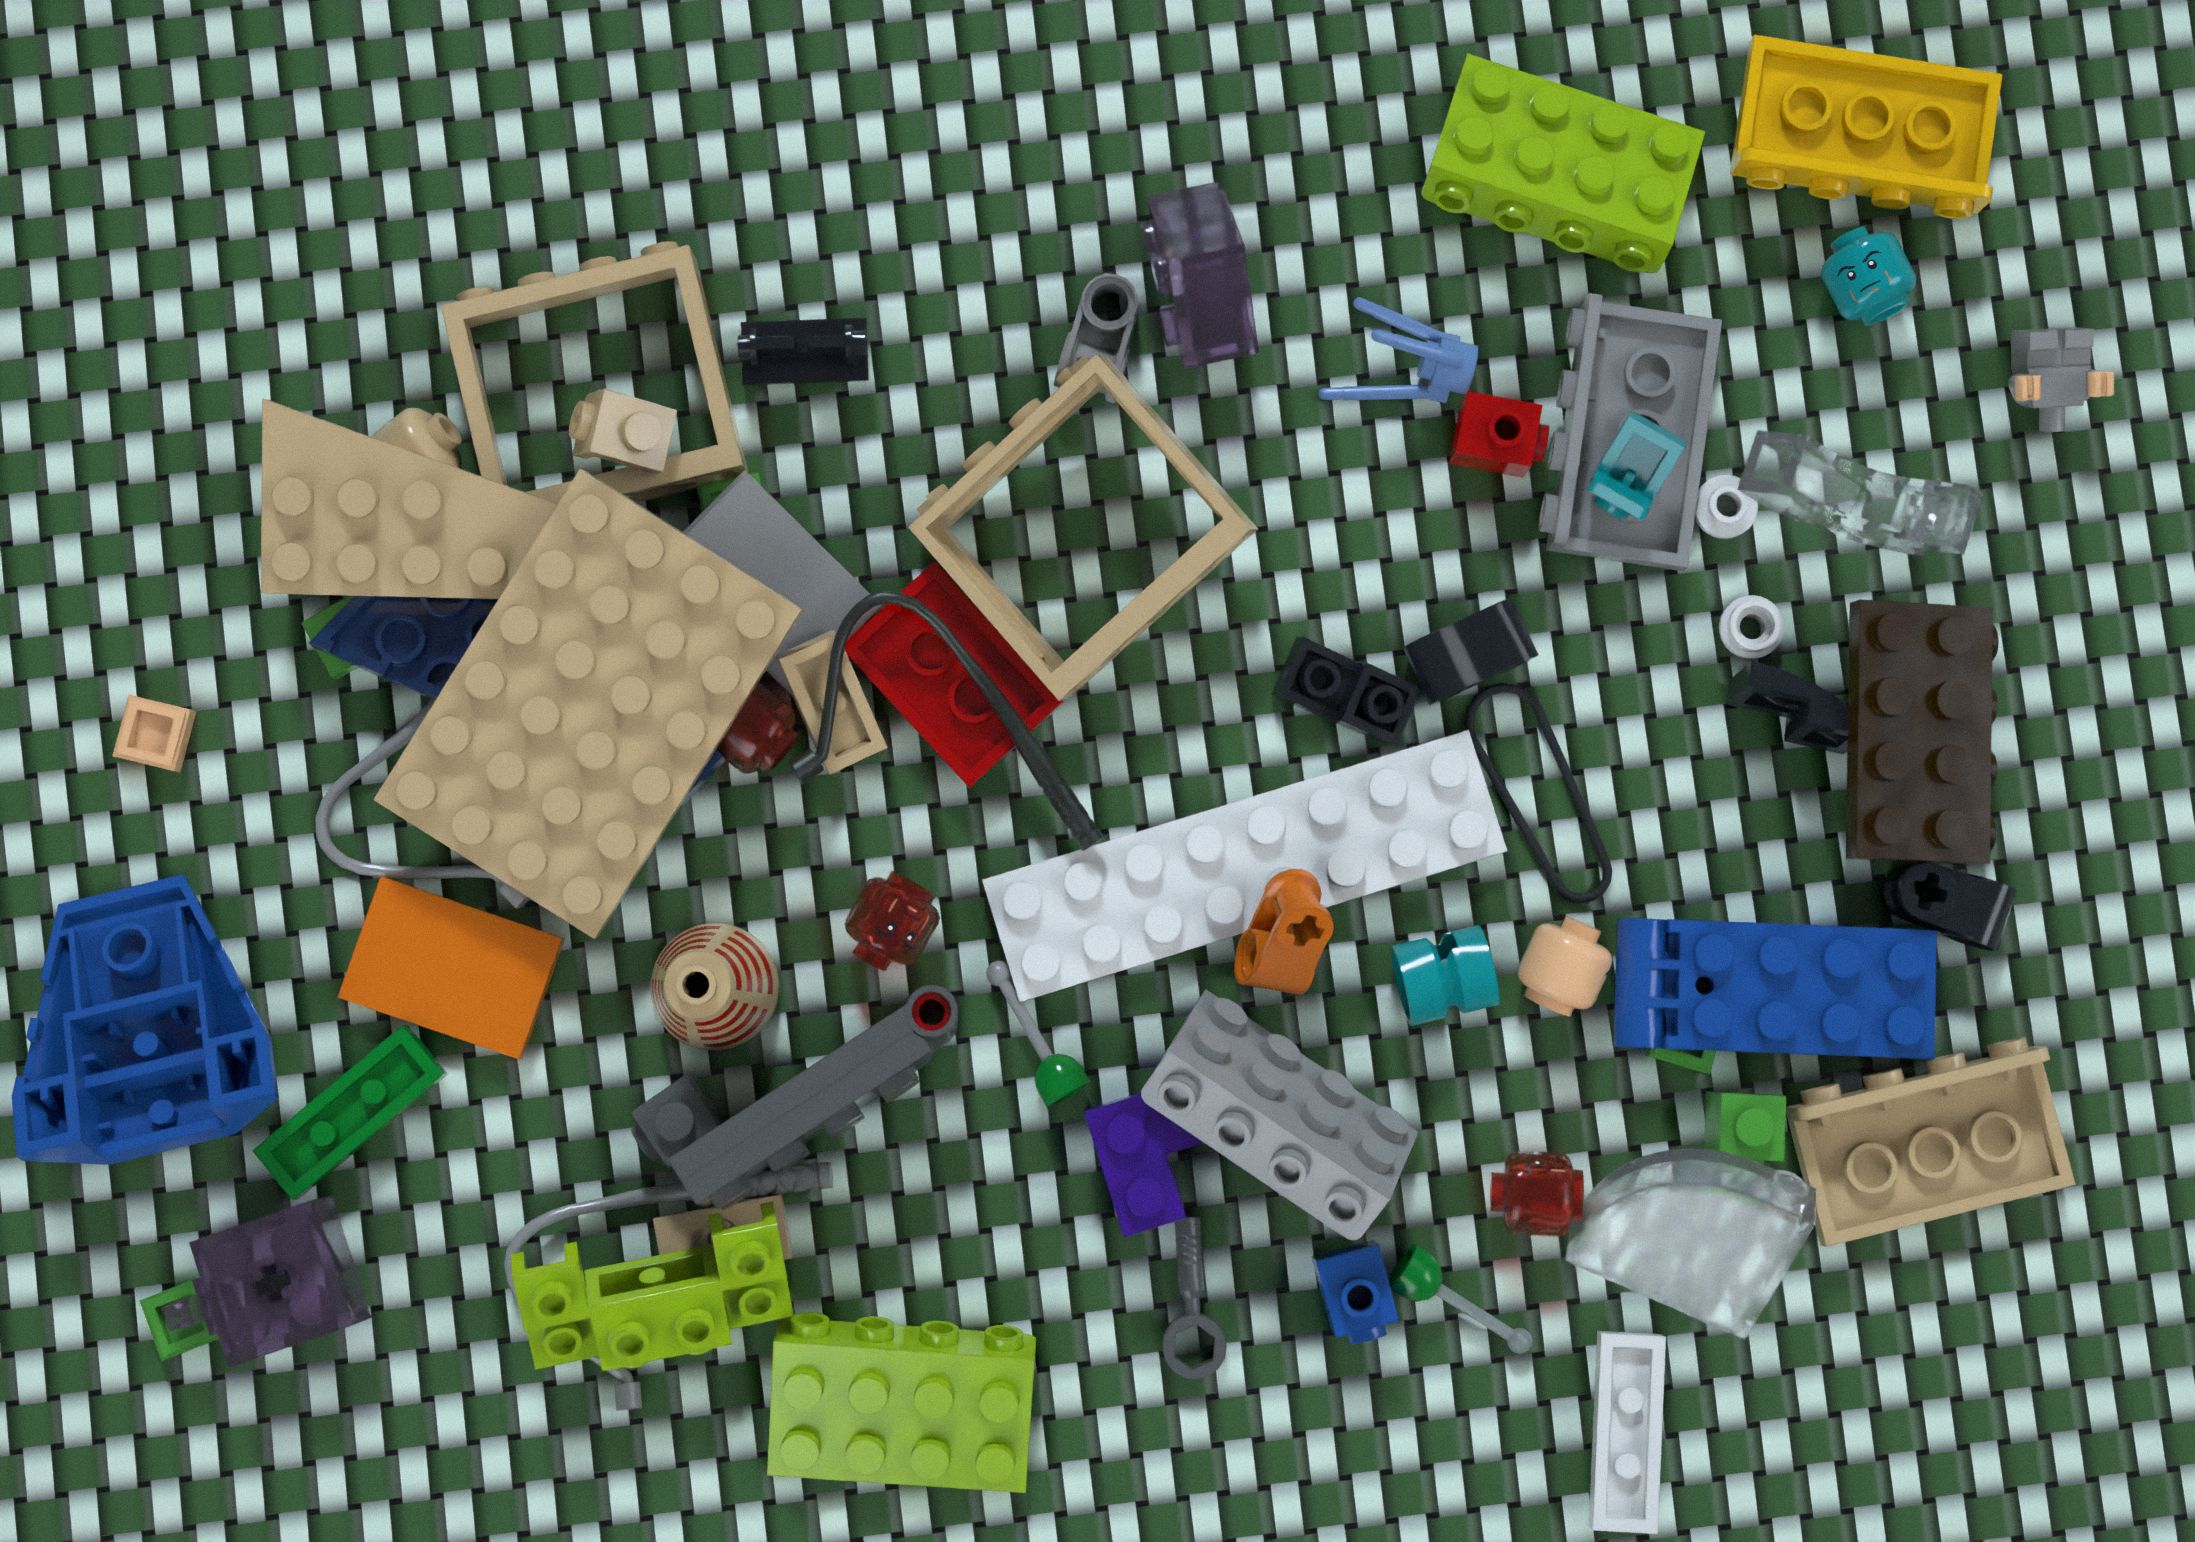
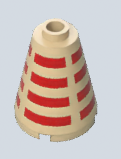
M706 923L681 932L661 951L652 971L651 999L658 1019L676 1039L688 1046L701 1050H727L738 1047L754 1038L767 1025L777 1005L779 977L775 962H773L766 947L755 936L733 925ZM703 973L709 980V989L704 996L699 997L697 981Z

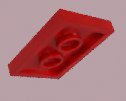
M935 561L900 592L918 599L948 625L963 646L1002 691L1031 732L1064 704L1063 700L1059 701L985 615ZM886 604L847 640L845 646L847 656L969 789L1016 748L995 712L938 633L913 611L898 605Z

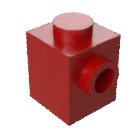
M1467 391L1459 405L1449 464L1523 478L1532 467V462L1542 463L1545 456L1549 437V425L1540 424L1543 405Z

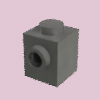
M695 1074L684 1075L631 1111V1114L639 1124L631 1129L636 1142L652 1162L661 1157L666 1166L671 1165L667 1160L668 1158L725 1122V1119Z

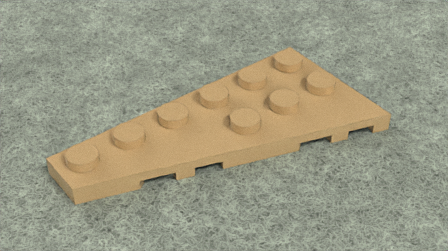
M262 399L261 593L499 599L557 506L556 503L530 493L511 488L452 465L291 409L271 400Z

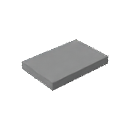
M745 470L683 531L684 534L804 609L776 655L830 630L837 632L842 620L853 606L866 596L871 595ZM882 605L875 606L871 608L869 611H867L865 614H863L862 617L853 626L848 639ZM774 656L766 671L791 694Z

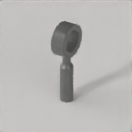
M1186 1216V1218L1175 1221L1178 1291L1184 1299V1314L1179 1315L1169 1323L1163 1333L1162 1350L1165 1361L1173 1372L1183 1378L1197 1380L1208 1377L1219 1369L1225 1359L1227 1344L1224 1333L1217 1322L1209 1316L1200 1313V1296L1204 1290L1200 1216ZM1194 1325H1198L1214 1336L1212 1358L1191 1367L1174 1355L1176 1334Z

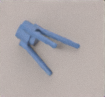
M1358 297L1353 302L1356 309L1426 341H1418L1380 329H1375L1371 333V338L1375 342L1420 356L1417 377L1428 379V383L1426 385L1343 386L1322 388L1318 393L1322 400L1429 399L1446 403L1450 391L1465 395L1469 390L1476 368L1478 346L1460 342V336L1438 331L1382 305H1377Z

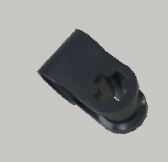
M1928 862L1895 867L1884 879L1881 891L1885 907L1897 918L1931 930H1937L1944 937L1956 942L1991 952H1998L2017 893L2016 889L2003 883ZM1919 881V888L1928 892L1925 902H1919V896L1910 892L1912 882Z

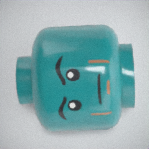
M1859 227L1845 233L1831 243L1834 254L1822 265L1821 276L1843 318L1847 320H1862L1864 326H1871L1894 316L1911 303L1908 295L1915 288L1916 274L1899 241L1893 234L1877 232L1869 235L1865 227Z

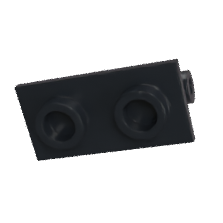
M867 318L741 322V335H738L737 346L739 361L742 360L743 385L869 381Z

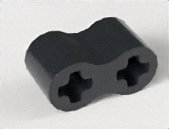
M1512 598L1491 605L1403 647L1430 706L1539 656Z

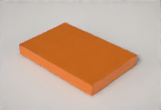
M380 876L337 998L516 1059H523L565 938Z

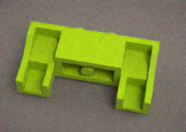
M773 1201L760 1204L763 1221L724 1229L721 1213L708 1215L713 1241L711 1245L585 1270V1278L577 1242L564 1244L565 1261L533 1268H527L524 1251L511 1254L513 1284L524 1332L527 1331L535 1370L599 1357L602 1371L622 1367L637 1368L655 1360L684 1354L699 1355L709 1352L713 1348L732 1345L730 1329L794 1316Z

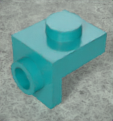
M1630 410L1591 476L1588 490L1597 495L1594 499L1595 503L1606 512L1618 518L1628 519L1631 514L1640 520H1644L1651 509L1652 501L1684 451L1687 441Z

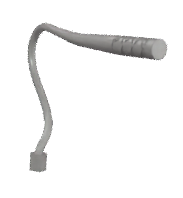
M431 699L405 726L371 754L346 771L330 786L321 800L315 817L316 837L320 848L338 866L360 875L397 879H448L464 877L494 879L502 885L499 892L516 909H519L530 898L477 865L411 867L364 863L346 856L331 841L328 819L332 807L339 796L354 781L410 742L435 700Z

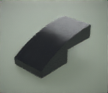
M1754 661L1747 664L1729 680L1726 704L1786 717L1785 742L1839 754L1847 752L1849 732L1848 705L1835 695L1795 674Z

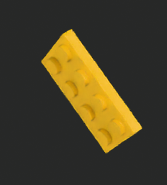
M1754 35L1748 47L1730 175L1747 178L1746 183L1760 189H1781L1785 184L1808 187L1810 195L1823 199H1843L1847 197V194L1871 197L1873 205L1885 209H1905L1910 204L1934 207L1933 213L1943 218H1970L1972 214H1978L1992 200L1993 187L1987 185L2003 74Z

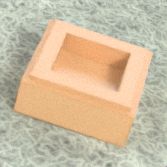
M129 695L113 757L180 773L196 711Z

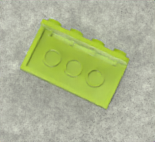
M1467 53L1421 195L1445 211L1466 213L1493 222L1508 232H1524L1554 242L1558 247L1569 252H1585L1615 262L1617 266L1630 272L1656 273L1660 270L1673 246L1706 131Z
M801 1312L794 1314L791 1318L780 1320L773 1342L767 1476L1026 1493L1036 1337L1024 1334L1021 1329L1009 1325H995L988 1327L985 1331L959 1329L957 1325L947 1321H928L919 1327L894 1325V1322L890 1319L877 1316L863 1317L856 1322L830 1321L826 1315L821 1313Z

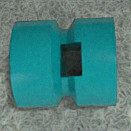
M1480 925L1443 933L1438 945H1434L1427 938L1390 946L1395 981L1402 1007L1410 1026L1446 1018L1451 1006H1456L1462 1013L1499 1005L1500 996L1496 972L1487 940Z

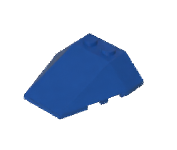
M184 874L58 904L40 981L45 986L37 1018H30L26 1038L31 1043L23 1076H16L12 1092L16 1153L20 1160L102 1165L120 1163L237 1134L279 1098L271 1036Z

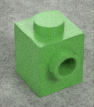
M1706 1091L1704 1155L1725 1159V1171L1764 1173L1765 1161L1784 1162L1786 1096Z

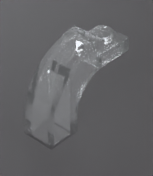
M1757 430L1737 489L1763 506L1805 525L1862 544L1917 556H1924L1926 550L1964 555L1984 496L1983 493L1971 485L1907 478L1865 467L1839 456L1807 435Z

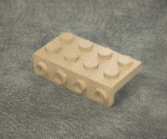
M2026 1037L2014 1038L1987 1045L1990 1057L1966 1062L1963 1052L1926 1060L1927 1072L1904 1078L1902 1069L1894 1068L1863 1076L1865 1088L1841 1093L1839 1083H1834L1800 1092L1803 1103L1786 1107V1115L1820 1245L1828 1247L2076 1185L2043 1062L2050 1060L2048 1048L2045 1046L2028 1047Z

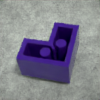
M1141 1092L1084 1110L1124 1238L1186 1218L1166 1155L1204 1142L1147 1105L1141 1097Z

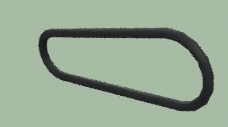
M1499 683L1484 688L1473 697L1466 710L1464 723L1465 731L1469 730L1479 761L1559 895L1575 903L1584 904L1595 901L1606 892L1611 883L1612 866L1542 705L1531 692L1519 685ZM1502 692L1513 693L1525 699L1534 710L1602 865V880L1593 891L1579 894L1566 889L1477 739L1474 729L1475 713L1480 704L1489 696Z

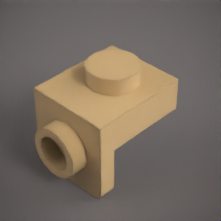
M605 388L589 393L585 401L580 400L576 404L570 420L569 436L576 439L573 456L583 459L598 457L653 474L662 473L677 410Z

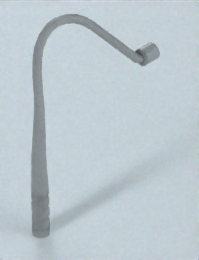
M831 1162L819 1163L818 1165L810 1164L805 1167L804 1165L793 1166L778 1175L772 1169H770L771 1171L764 1170L750 1179L755 1190L746 1197L765 1196L769 1193H773V1195L787 1193V1191L800 1192L806 1191V1189L833 1188ZM676 1182L566 1205L532 1219L516 1233L506 1249L504 1267L506 1279L514 1298L517 1301L512 1279L511 1254L520 1252L526 1241L537 1231L555 1222L579 1215L644 1204L693 1200L682 1182ZM599 1357L589 1358L601 1366ZM626 1368L607 1370L621 1382L614 1385L616 1411L642 1408L640 1382H634L632 1374Z

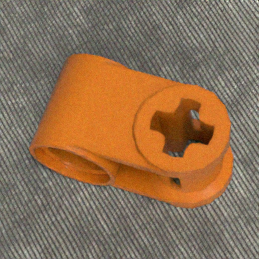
M1289 869L1272 877L1265 886L1263 896L1250 925L1242 934L1236 949L1234 971L1239 984L1298 995L1304 994L1310 987L1316 965L1334 929L1330 912L1323 905L1319 904L1322 892L1317 878L1312 873L1303 869Z

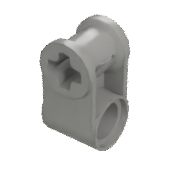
M1105 273L1096 276L1087 283L1081 296L1072 330L1068 333L1064 343L1054 386L1061 387L1056 381L1057 376L1066 367H1071L1083 355L1088 360L1096 354L1106 356L1124 375L1130 354L1129 345L1138 313L1137 293L1128 279L1118 274ZM1106 293L1121 296L1128 306L1126 313L1120 319L1112 322L1101 320L1092 311L1094 301L1100 295ZM1104 387L1098 391L1104 394L1105 401L1116 402Z

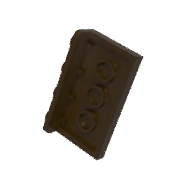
M1862 599L1850 602L1846 859L1952 863L1953 865L1960 866L1990 864V851L1995 845L1997 833L1995 820L1991 816V787L1994 785L1997 776V761L1994 753L1991 752L1992 724L1998 711L1997 694L1992 688V661L1996 657L1999 645L1998 632L1993 625V607Z

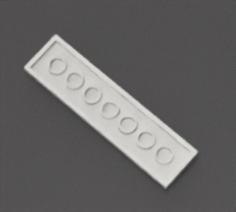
M1466 730L1096 844L1085 851L1080 849L989 877L982 881L1019 1002H1023L1243 934L1250 925L1263 896L1265 886L1272 877L1282 871L1303 869L1312 873L1317 878L1322 892L1319 904L1327 908L1507 852V848L1470 732Z

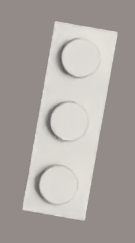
M1597 1331L1589 1527L1592 1530L1658 1534L1666 1337L1662 1334Z

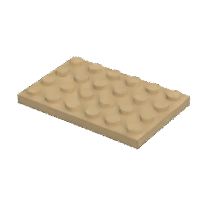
M579 469L375 796L374 801L595 939L607 924L804 609L587 471Z

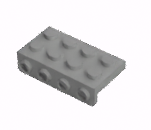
M1593 293L1587 295L1580 309L1571 308L1566 327L1565 345L1575 347L1572 370H1562L1556 398V407L1566 409L1563 433L1553 432L1547 462L1549 470L1557 471L1554 495H1544L1539 516V532L1548 533L1546 551L1684 571L1688 568L1722 320L1602 302V295ZM1630 410L1687 441L1684 451L1652 501L1651 509L1644 520H1640L1631 514L1628 519H1621L1606 512L1595 503L1594 499L1597 495L1588 490L1593 472Z
M1206 989L1190 1011L1160 1063L1141 1090V1097L1147 1105L1349 1240L1361 1238L1389 1202L1418 1134V1131L1410 1127L1397 1111L1386 1106L1377 1105L1355 1090L1351 1082L1342 1074L1333 1070H1325L1303 1055L1290 1039L1279 1034L1270 1033L1248 1018L1239 1005L1229 999L1218 998Z

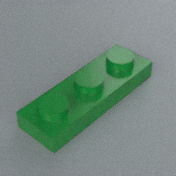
M402 1025L252 1151L292 1200H298L445 1078L448 1073L408 1025Z

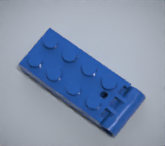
M1617 918L1613 1047L1935 1059L1937 930ZM1699 977L1704 979L1706 983V989L1702 994L1695 987Z

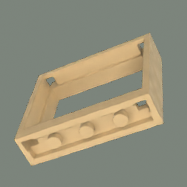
M672 241L655 243L644 247L641 250L640 257L617 262L616 258L611 256L598 257L581 263L579 265V272L555 277L553 272H537L520 278L517 281L518 287L494 292L491 287L471 288L456 295L457 302L440 305L481 476L508 486L470 328L677 277L718 445L666 457L662 473L653 474L633 467H625L593 476L632 501L640 503L697 489V484L737 477L744 470L748 472L697 260L689 245L678 247V244ZM572 481L528 491L527 493L558 504Z
M1096 354L1090 360L1083 355L1071 367H1066L1056 378L1057 383L1061 387L1044 403L1035 398L1023 406L1009 421V425L1014 430L996 447L991 441H988L974 451L962 464L967 473L950 489L945 484H942L926 496L928 499L917 508L921 516L908 527L1059 701L1072 697L1258 530L1255 524L1111 360L1099 354ZM1104 387L1221 521L1067 660L1063 661L949 528Z

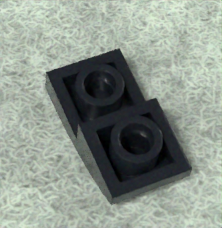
M1296 637L1271 695L1348 729L1391 746H1398L1422 688L1367 662H1356L1305 637Z

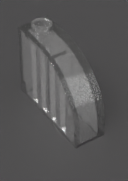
M1687 1148L1649 1154L1624 1164L1611 1172L1589 1193L1571 1223L1565 1261L1745 1340L1815 1226L1816 1188L1806 1184L1799 1176L1786 1170L1776 1171L1753 1160L1723 1151Z

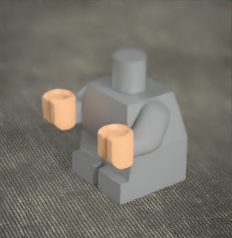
M2066 327L2011 330V370L2013 375L2008 380V387L2015 402L2020 404V406L2039 408V432L2065 431V406H2083L2084 401L2090 397H2110L2114 395V371L2091 370V347H2094V329Z

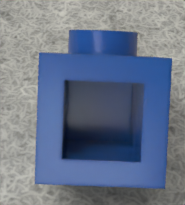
M1371 1240L1311 1256L1330 1329L1334 1336L1337 1338L1347 1335L1350 1344H1358L1387 1335L1385 1325L1397 1322L1399 1318L1379 1244Z

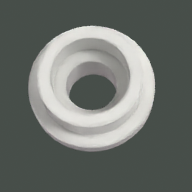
M1719 475L1709 479L1699 488L1695 519L1701 529L1707 534L1720 539L1734 538L1743 534L1754 523L1758 512L1757 497L1751 486L1741 478L1732 475ZM1727 495L1735 500L1737 511L1734 516H1724L1718 511L1716 501L1719 496Z
M1748 595L1736 599L1725 608L1719 622V633L1723 644L1731 653L1744 659H1757L1768 655L1779 645L1784 633V622L1779 609L1771 601L1761 596ZM1744 617L1754 618L1759 623L1760 634L1757 639H1748L1741 633L1740 622Z

